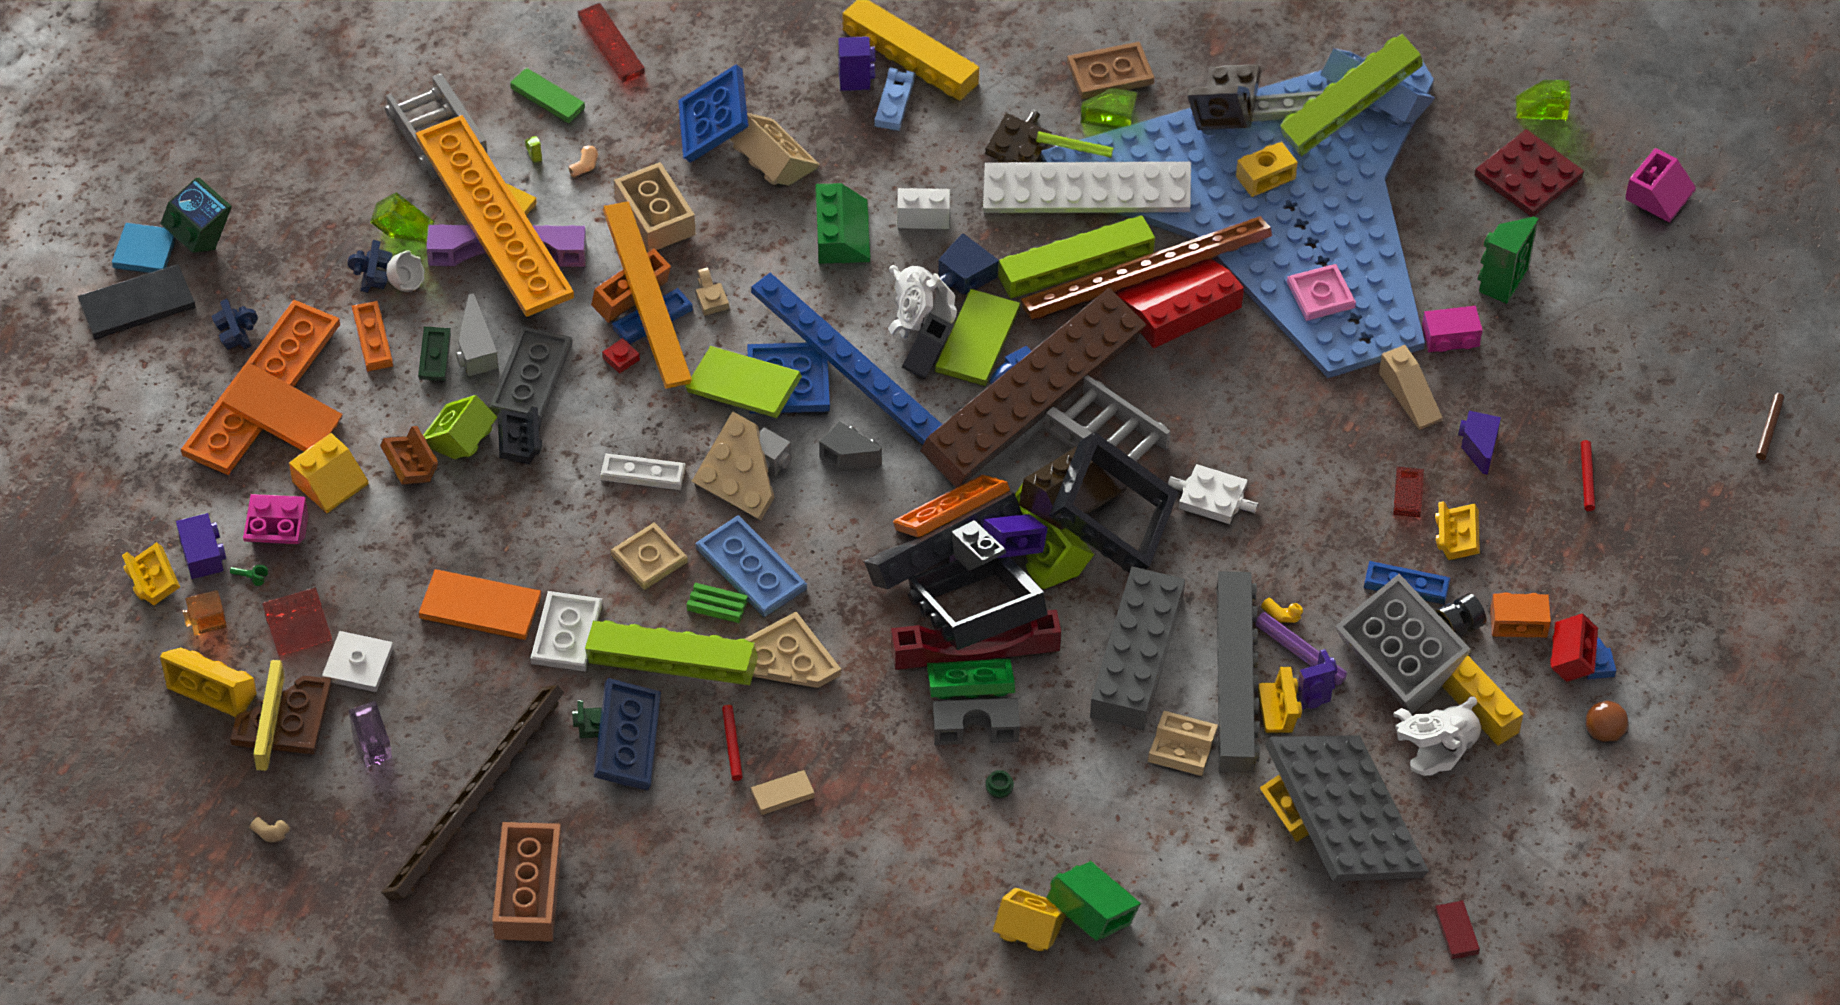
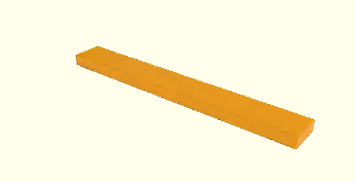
M627 201L606 205L603 207V213L664 387L667 389L691 384L690 372L630 203Z

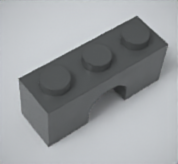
M1001 697L983 700L973 698L970 700L953 701L945 699L933 701L934 745L963 744V732L971 725L985 727L990 733L991 743L1019 742L1018 698L1009 699Z

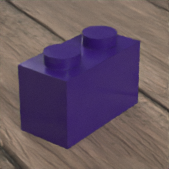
M869 36L838 38L840 91L870 89V79H875V66L870 64V62H875V48L870 47Z
M208 513L176 521L180 543L191 579L224 571L222 560L226 559L225 550L222 543L217 544L216 539L220 538L216 522H210Z
M1030 514L984 519L983 529L1006 550L1005 554L997 558L1043 553L1048 528Z

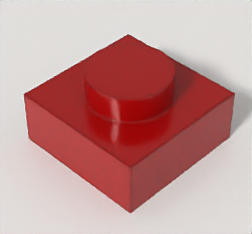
M623 338L602 351L603 359L619 374L640 360V354Z

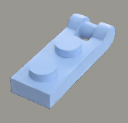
M895 68L889 69L886 85L875 117V127L900 131L913 88L915 72L907 71L903 73L898 72V69ZM896 82L904 83V85H896Z

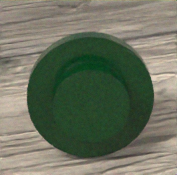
M997 770L987 777L985 788L991 796L1003 798L1010 795L1013 791L1014 781L1006 771Z

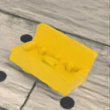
M1444 501L1439 502V513L1435 514L1436 523L1439 528V535H1436V544L1439 551L1443 550L1448 560L1479 554V509L1476 504L1449 509Z
M157 542L136 557H133L128 552L122 555L126 564L124 570L135 584L133 591L139 599H145L152 605H156L180 588L166 553Z
M1280 667L1275 683H1259L1258 685L1264 729L1267 733H1293L1297 719L1302 716V705L1296 698L1298 682L1296 678H1293L1291 667Z

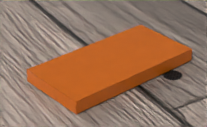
M248 363L221 404L224 408L304 452L332 433L343 415L251 363Z
M982 474L893 521L894 527L897 531L919 538L1010 491L1008 482Z
M435 569L419 610V618L526 640L541 599V591Z

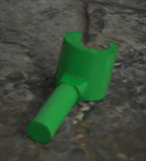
M261 564L254 566L252 570L231 567L230 574L251 578L254 585L261 586L264 584V577L262 576H268V568Z

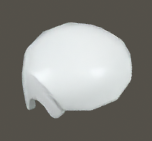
M410 250L393 256L387 264L386 271L391 285L403 292H411L418 289L424 281L425 272L420 262L421 258L412 255Z

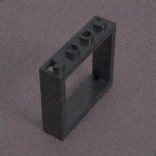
M1093 432L1079 441L1049 516L1060 523L1062 527L1067 528L1078 536L1083 542L1098 550L1104 557L1109 558L1122 567L1124 571L1130 573L1131 567L1141 569L1150 567L1179 492L1102 436ZM1091 461L1156 507L1139 551L1073 505Z
M1010 557L995 558L970 571L958 560H954L908 579L910 586L908 597L911 604L917 605L924 618L927 617L935 630L938 629L942 633L944 640L950 642L957 650L1048 615L1044 592ZM992 575H996L1018 598L956 623L933 599Z

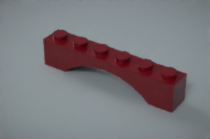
M1057 609L1047 610V616L959 650L950 642H946L942 633L938 630L920 625L891 628V650L895 670L926 667L927 663L977 661L1060 651L1061 628Z

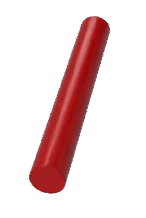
M1583 440L1580 446L1584 509L1586 511H1593L1595 509L1592 448L1589 440Z
M724 705L722 707L731 778L733 781H740L743 779L733 706Z

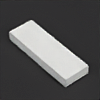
M605 453L601 480L681 490L686 467L685 463Z

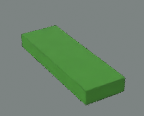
M525 68L510 82L512 90L567 123H570L585 109V102L528 68Z

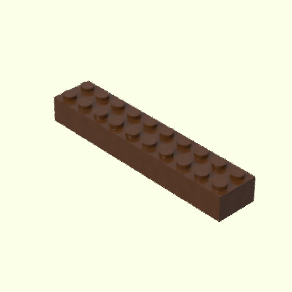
M1108 288L926 438L920 452L956 488L963 485L1045 417L1052 407H1057L1081 387L1087 375L1093 377L1135 342L1146 324Z

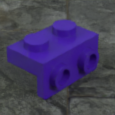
M1326 649L1319 651L1318 665L1301 669L1299 672L1296 698L1297 701L1301 702L1302 710L1316 708L1321 704L1331 702L1332 690L1335 689L1334 677L1338 670L1334 658L1329 657Z

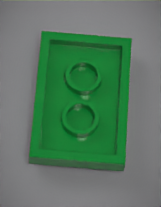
M1010 659L927 663V677L931 697H937L938 699H949L952 696L975 698L987 694L1005 696L1008 693H1015V680Z

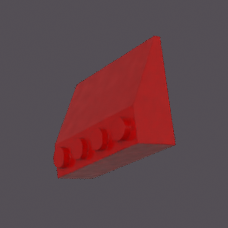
M1209 259L1193 263L1186 268L1170 271L1163 276L1144 280L1137 285L1121 288L1114 293L1146 324L1141 334L1154 349L1242 308L1244 287L1229 269Z

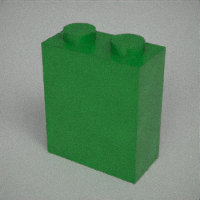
M1092 861L1081 866L1076 865L1070 871L1063 874H1057L1050 882L1051 889L1046 899L1096 941L1131 925L1141 905L1136 898Z

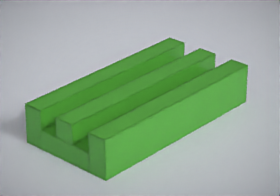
M695 583L690 594V600L687 602V611L740 623L748 603V595ZM698 600V601L710 603V604H712V605H708V604H704V603H699V602H696V601ZM723 607L737 610V612H736V611H732V610H728V609H724Z

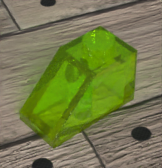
M1543 80L1516 95V118L1567 120L1571 102L1570 80Z
M1111 88L1082 102L1080 123L1112 129L1132 125L1136 112L1137 92Z
M397 192L376 203L370 220L371 224L389 237L424 243L427 242L428 225H434L435 222Z

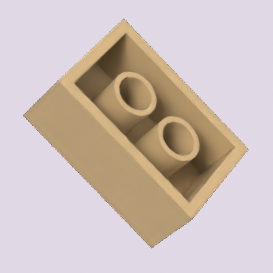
M661 162L614 180L615 201L617 203L629 201L643 243L648 252L653 248L658 250L696 235L695 215Z

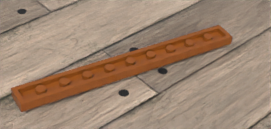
M1259 216L1022 298V308L1031 320L1043 318L1049 313L1068 309L1072 305L1084 301H1091L1108 288L1113 292H1117L1121 288L1140 284L1144 280L1156 276L1166 275L1170 271L1189 267L1193 263L1212 259L1216 255L1235 251L1239 247L1261 242L1263 239L1272 236L1271 227Z

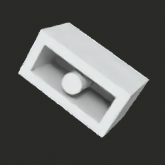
M898 188L897 228L949 229L950 189Z

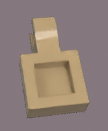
M708 267L698 270L700 277L698 278V283L701 288L696 289V297L704 316L728 310L729 302L721 283L713 285Z

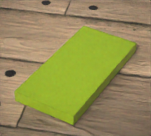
M970 289L936 364V372L986 386L1020 310V303Z
M710 346L691 376V384H687L685 388L688 393L777 418L802 378L800 371Z

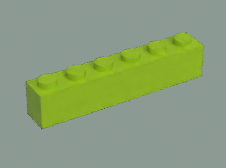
M1403 34L1397 38H1391L1377 53L1368 55L1362 64L1356 68L1349 69L1342 79L1328 85L1322 94L1315 99L1308 100L1298 112L1288 115L1280 124L1283 136L1302 157L1423 66L1421 54Z
M1143 215L1128 218L1116 224L1103 226L1100 229L1080 233L1071 238L1058 240L1039 248H1032L1026 252L1000 259L998 277L1008 296L1012 299L1154 253L1155 236Z
M607 620L603 622L593 621L585 645V652L590 664L742 685L751 684L758 659L755 643L746 639H725L718 635L703 636L689 631L681 633L669 631L665 628H645L637 624H616Z

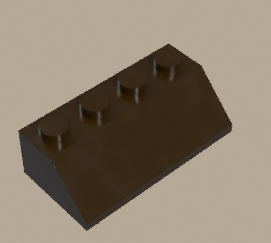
M1077 447L1025 477L1023 480L1019 506L1060 530H1063L1064 527L1051 518L1049 514ZM1091 461L1073 505L1088 514L1124 492L1127 486Z

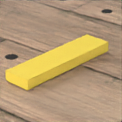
M271 660L254 749L257 770L267 771L285 679L283 664L279 660Z

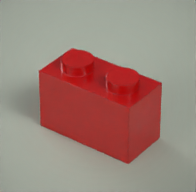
M1583 613L1557 621L1554 626L1550 664L1553 671L1566 682L1595 673L1598 627Z

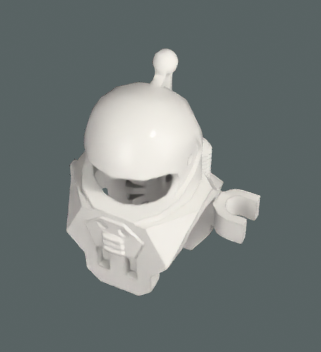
M895 265L889 268V272L896 278L895 291L897 297L895 303L899 308L897 312L898 319L893 321L888 328L891 335L895 336L896 332L901 329L899 333L902 338L906 339L910 329L915 331L921 329V323L924 324L929 313L951 324L954 322L957 313L954 306L955 294L940 279L938 274L934 273L932 275L928 270L920 266H911L902 272ZM936 288L937 294L935 299L933 300L932 292Z
M1470 697L1467 702L1460 706H1451L1443 711L1434 710L1429 714H1416L1412 716L1409 711L1402 708L1394 712V717H1398L1402 721L1395 725L1398 740H1410L1420 747L1417 757L1410 760L1411 771L1425 776L1433 775L1439 771L1452 770L1466 749H1470L1481 734L1479 719L1471 710L1477 704L1475 697ZM1444 746H1446L1447 748H1450V749H1452V750H1454L1455 748H1457V750H1456L1455 752H1452V751H1449V750H1447L1446 748H1444Z

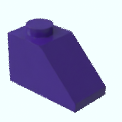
M1469 411L1467 421L1461 420L1458 436L1463 437L1461 448L1482 474L1488 475L1501 417Z

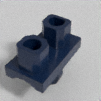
M373 239L371 250L367 252L366 256L363 251H357V254H352L348 258L347 265L353 270L355 275H361V272H363L360 288L362 292L368 293L370 286L384 289L388 281L386 272L376 269V267L387 269V264L392 258L391 252L379 249L381 241Z
M226 298L220 302L222 310L212 315L213 322L220 331L230 327L227 331L219 334L222 344L228 350L239 344L246 350L252 346L246 330L250 331L254 328L253 325L258 321L257 313L255 310L247 309L245 306L240 307L238 312L237 309L231 307L229 300Z

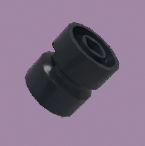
M1471 593L1456 599L1453 604L1448 603L1435 610L1459 637L1466 635L1467 631L1472 632L1484 626L1487 620L1482 604Z

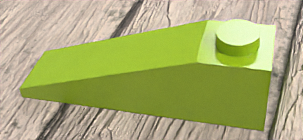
M1022 485L1015 493L1018 503L1020 500ZM1020 506L1023 515L1030 514L1048 528L1043 553L1026 555L1028 560L1026 564L1027 571L1038 586L1046 589L1079 576L1094 556V553L1087 544L1067 528L1060 530Z

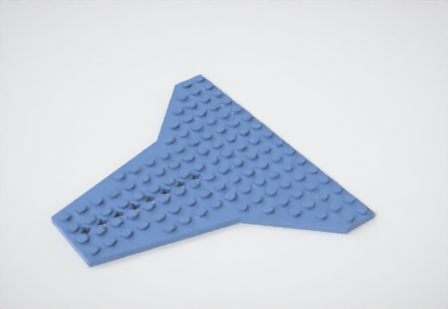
M1423 62V66L1404 81L1429 94L1433 87L1434 79ZM1321 70L1258 88L1257 96L1324 91L1328 86L1326 84L1327 79L1320 76ZM1367 107L1301 157L1282 134L1280 124H1282L1284 119L1253 121L1251 128L1197 130L1191 108L1080 139V141L1114 148L1112 158L1059 146L1041 151L1043 162H1191L1190 212H1114L1129 218L1143 215L1147 224L1191 239H1196L1261 216L1271 227V237L1265 238L1258 243L1239 247L1235 251L1216 255L1213 259L1232 272L1244 287V292L1327 378L1379 363L1383 353L1406 345L1411 353L1424 349L1425 340L1385 182L1414 123L1404 122L1403 125L1389 119L1391 114L1384 110L1382 113H1379ZM1282 141L1298 162L1296 179L1251 197L1236 178L1237 160L1245 155L1260 151L1266 146ZM1287 206L1294 207L1295 210L1291 211L1290 209L1284 208H1286ZM1297 225H1304L1305 229L1302 230L1300 227H1295ZM1312 243L1316 245V248L1312 249L1311 246L1306 245ZM1318 262H1324L1327 264L1326 266L1336 264L1356 301L1355 308L1306 321L1287 284V276L1323 267L1322 265H1316ZM1350 319H1357L1359 320V324H1355L1354 322L1349 321ZM1361 338L1370 339V343L1366 344L1365 341L1359 340H1361Z

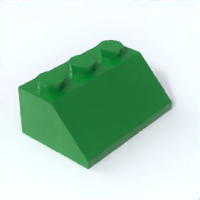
M842 183L816 184L818 264L870 262L867 199Z
M1529 217L1498 224L1493 233H1488L1483 245L1486 247V250L1480 262L1483 264V267L1478 275V280L1481 281L1480 293L1508 304L1529 270L1538 218Z

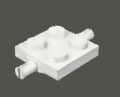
M1196 464L1192 475L1186 481L1172 476L1168 481V485L1172 488L1183 491L1179 501V509L1230 524L1233 516L1240 509L1256 514L1259 503L1243 499L1248 480Z

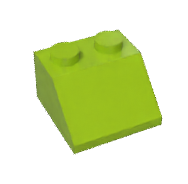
M477 395L447 403L423 436L430 449L453 459L464 456L470 457L478 450L479 446L477 444L492 431L493 427L491 425L497 416Z

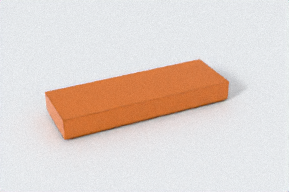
M378 301L353 305L352 312L367 372L393 367Z

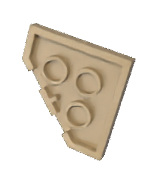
M732 412L692 482L761 521L775 497L769 481L765 454L760 443L759 429L755 423Z
M797 612L745 638L755 643L758 655L753 677L819 688L841 676L839 665Z

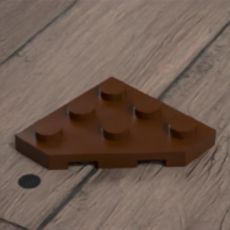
M303 675L294 681L293 686L282 692L272 750L315 755L332 688L331 678ZM264 699L260 701L261 705L247 712L245 710L236 715L230 738L231 745L255 748Z

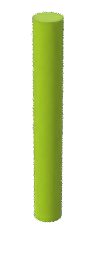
M1038 132L1037 142L1110 158L1113 155L1114 148L1043 132Z

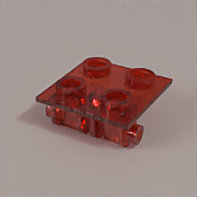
M316 587L262 603L267 624H269L278 656L332 640Z

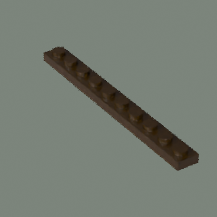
M558 685L542 687L382 890L381 893L387 900L405 899L412 894L415 889V883L430 871V864L447 849V842L452 836L462 830L465 819L479 808V801L484 795L493 790L497 778L511 767V760L516 754L525 749L528 744L527 740L542 727L543 719L547 714L557 708L559 705L558 700L564 694V691Z

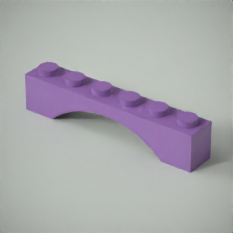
M428 225L426 248L428 266H455L468 258L486 253L469 225ZM533 226L557 266L585 267V226Z

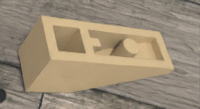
M1406 345L1383 353L1379 374L1416 427L1421 430L1441 422L1443 417L1422 370Z

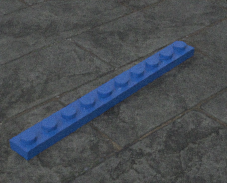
M771 272L751 286V293L922 445L930 434L943 425Z

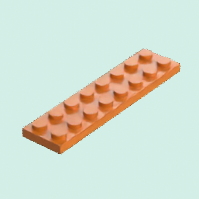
M293 300L181 448L182 456L229 475L262 431V428L221 406L223 399L248 363L257 366L294 387L338 329L340 319Z

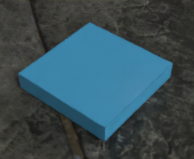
M125 223L112 260V266L117 269L147 273L165 269L176 238L163 227Z

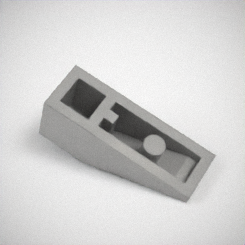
M474 293L468 296L459 336L460 351L456 352L459 367L465 368L468 377L499 368L497 351Z

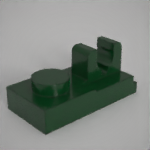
M424 326L418 372L419 380L446 381L451 339L450 328Z

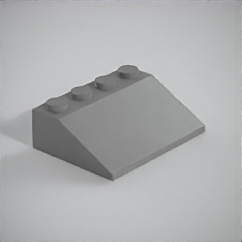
M1400 574L1395 576L1335 626L1341 640L1411 715L1436 694L1471 652V649Z

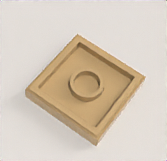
M655 522L611 549V556L643 590L688 563V557Z

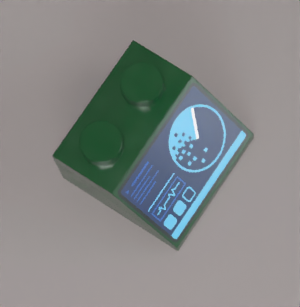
M195 178L168 202L160 224L192 253L215 250L232 206L201 178Z

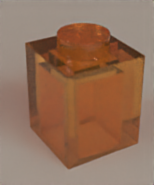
M218 590L185 598L187 609L182 610L186 626H192L194 636L227 628Z

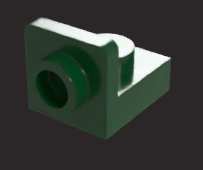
M577 700L578 710L572 711L573 728L579 727V738L598 737L602 707L584 708L583 700Z

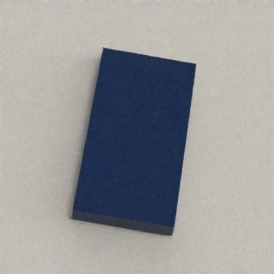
M607 678L604 685L594 778L648 791L651 786L661 691Z

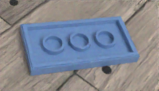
M739 515L695 543L696 549L740 594L748 595V602L763 617H766L807 590V583Z

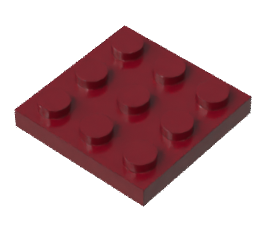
M1525 129L1475 169L1474 176L1530 217H1534L1583 178L1584 170Z

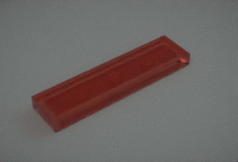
M601 3L577 11L579 20L622 83L645 74V67Z

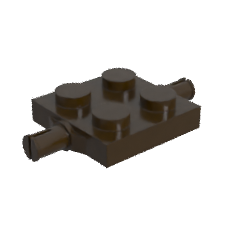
M1035 110L1030 112L1027 120H1022L1005 113L986 146L985 155L997 159L1000 163L1038 162L1041 157V151L1045 150L1048 145L1037 142L1038 132L1052 134V132L1035 125L1040 118V114L1038 112L1035 113Z

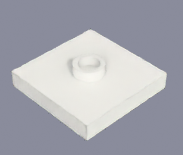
M339 631L322 678H331L334 684L377 692L394 648L393 642Z

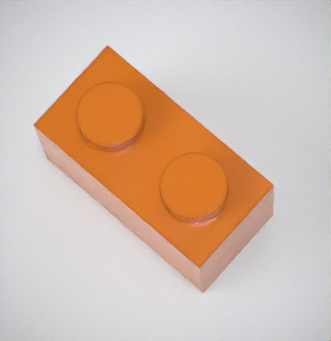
M1493 593L1490 607L1492 637L1547 638L1551 623L1549 595L1537 593Z

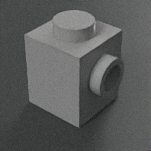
M763 428L759 432L761 447L765 454L769 473L776 476L791 461L790 441Z

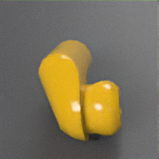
M1271 598L1264 600L1261 608L1279 623H1296L1301 619L1303 608L1297 603L1290 604L1289 608H1281Z

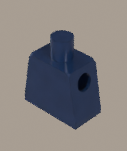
M962 233L940 257L938 275L949 289L953 287L962 295H967L970 289L976 290L998 277L999 260Z

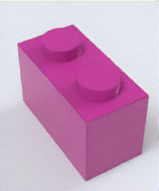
M1476 306L1424 311L1422 332L1428 352H1444L1454 349L1480 347L1483 329Z

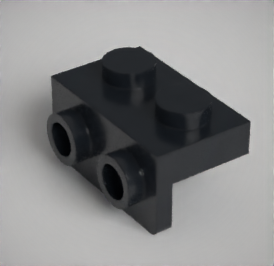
M532 406L527 415L501 409L498 414L499 458L530 464L535 455H539L542 448V440L539 439L541 419L538 418L537 407Z

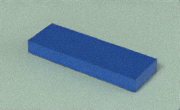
M679 288L663 296L671 322L693 311V304ZM638 310L612 323L613 330L617 335L629 344L646 336Z
M1369 561L1364 582L1365 589L1378 591L1400 574L1425 601L1445 605L1451 577Z

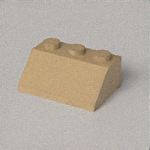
M747 113L748 128L730 138L734 143L733 147L738 152L745 154L749 158L748 162L753 167L762 170L765 173L764 178L774 185L779 183L789 186L816 170L820 165L771 118Z

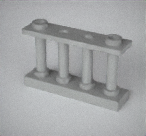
M442 73L432 77L433 88H431L430 92L403 103L397 104L391 93L386 95L387 106L385 107V112L390 121L394 120L417 155L423 172L427 171L432 179L437 178V172L416 140L415 130L445 117L453 119L463 115L488 155L485 137ZM433 101L440 102L442 108L411 121L404 114Z
M1088 375L1084 378L1083 396L1065 413L1052 407L1046 413L1045 429L1073 449L1078 446L1079 441L1096 432L1113 415L1125 423L1107 440L1115 447L1133 430L1146 437L1128 454L1135 461L1154 444L1166 451L1169 448L1170 430L1164 424L1156 422L1107 389L1102 382L1096 381ZM1092 402H1095L1104 409L1086 427L1073 421Z

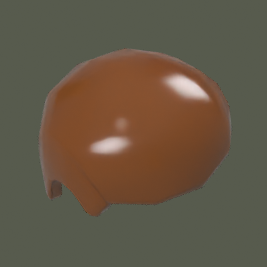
M1610 700L1598 702L1586 714V730L1594 739L1602 742L1618 741L1624 733H1628L1629 720L1627 712L1618 703Z

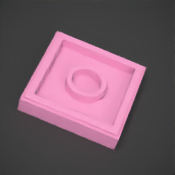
M1336 264L1287 276V284L1306 321L1355 308L1356 301Z

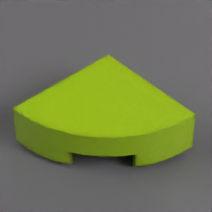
M537 136L526 139L525 147L533 163L542 161L541 143Z

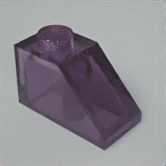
M376 701L349 710L353 740L365 767L379 765L391 759L390 741Z

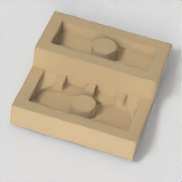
M1163 711L1157 727L1156 737L1149 752L1148 762L1202 776L1213 746L1218 725Z

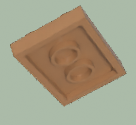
M1140 41L1067 56V64L1081 99L1154 85V75Z

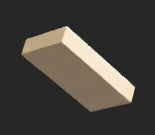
M804 770L751 787V794L761 815L814 798V790Z

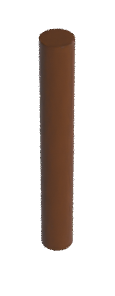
M1780 393L1774 394L1756 452V458L1759 460H1765L1784 401V395Z

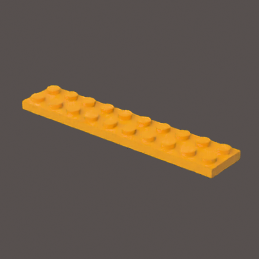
M461 115L416 132L417 142L525 316L528 317L573 299V289L464 116Z

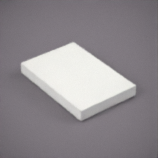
M548 591L531 654V664L586 672L588 658L585 652V645L593 621H599L603 605L602 598Z

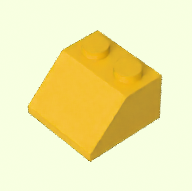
M332 433L289 462L292 482L326 514L369 484L368 479L350 450Z
M1015 887L1001 900L993 932L999 933L1000 938L1007 941H1023L1027 943V947L1033 950H1048L1054 944L1066 915L1045 897Z

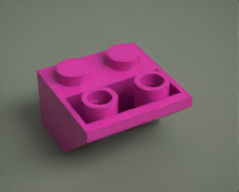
M1654 148L1630 177L1625 200L1670 223L1695 192L1696 187L1678 159Z
M251 494L243 541L299 544L305 539L308 522L306 498L300 496Z

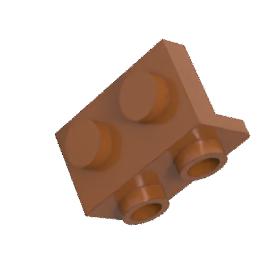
M411 426L406 437L383 438L380 447L401 484L430 482L437 469L438 461L418 426Z

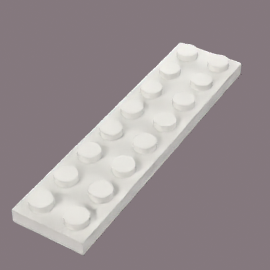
M1191 162L985 163L984 213L1190 212Z

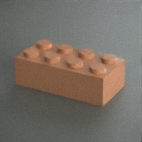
M502 822L492 921L495 940L553 941L562 849L560 824Z

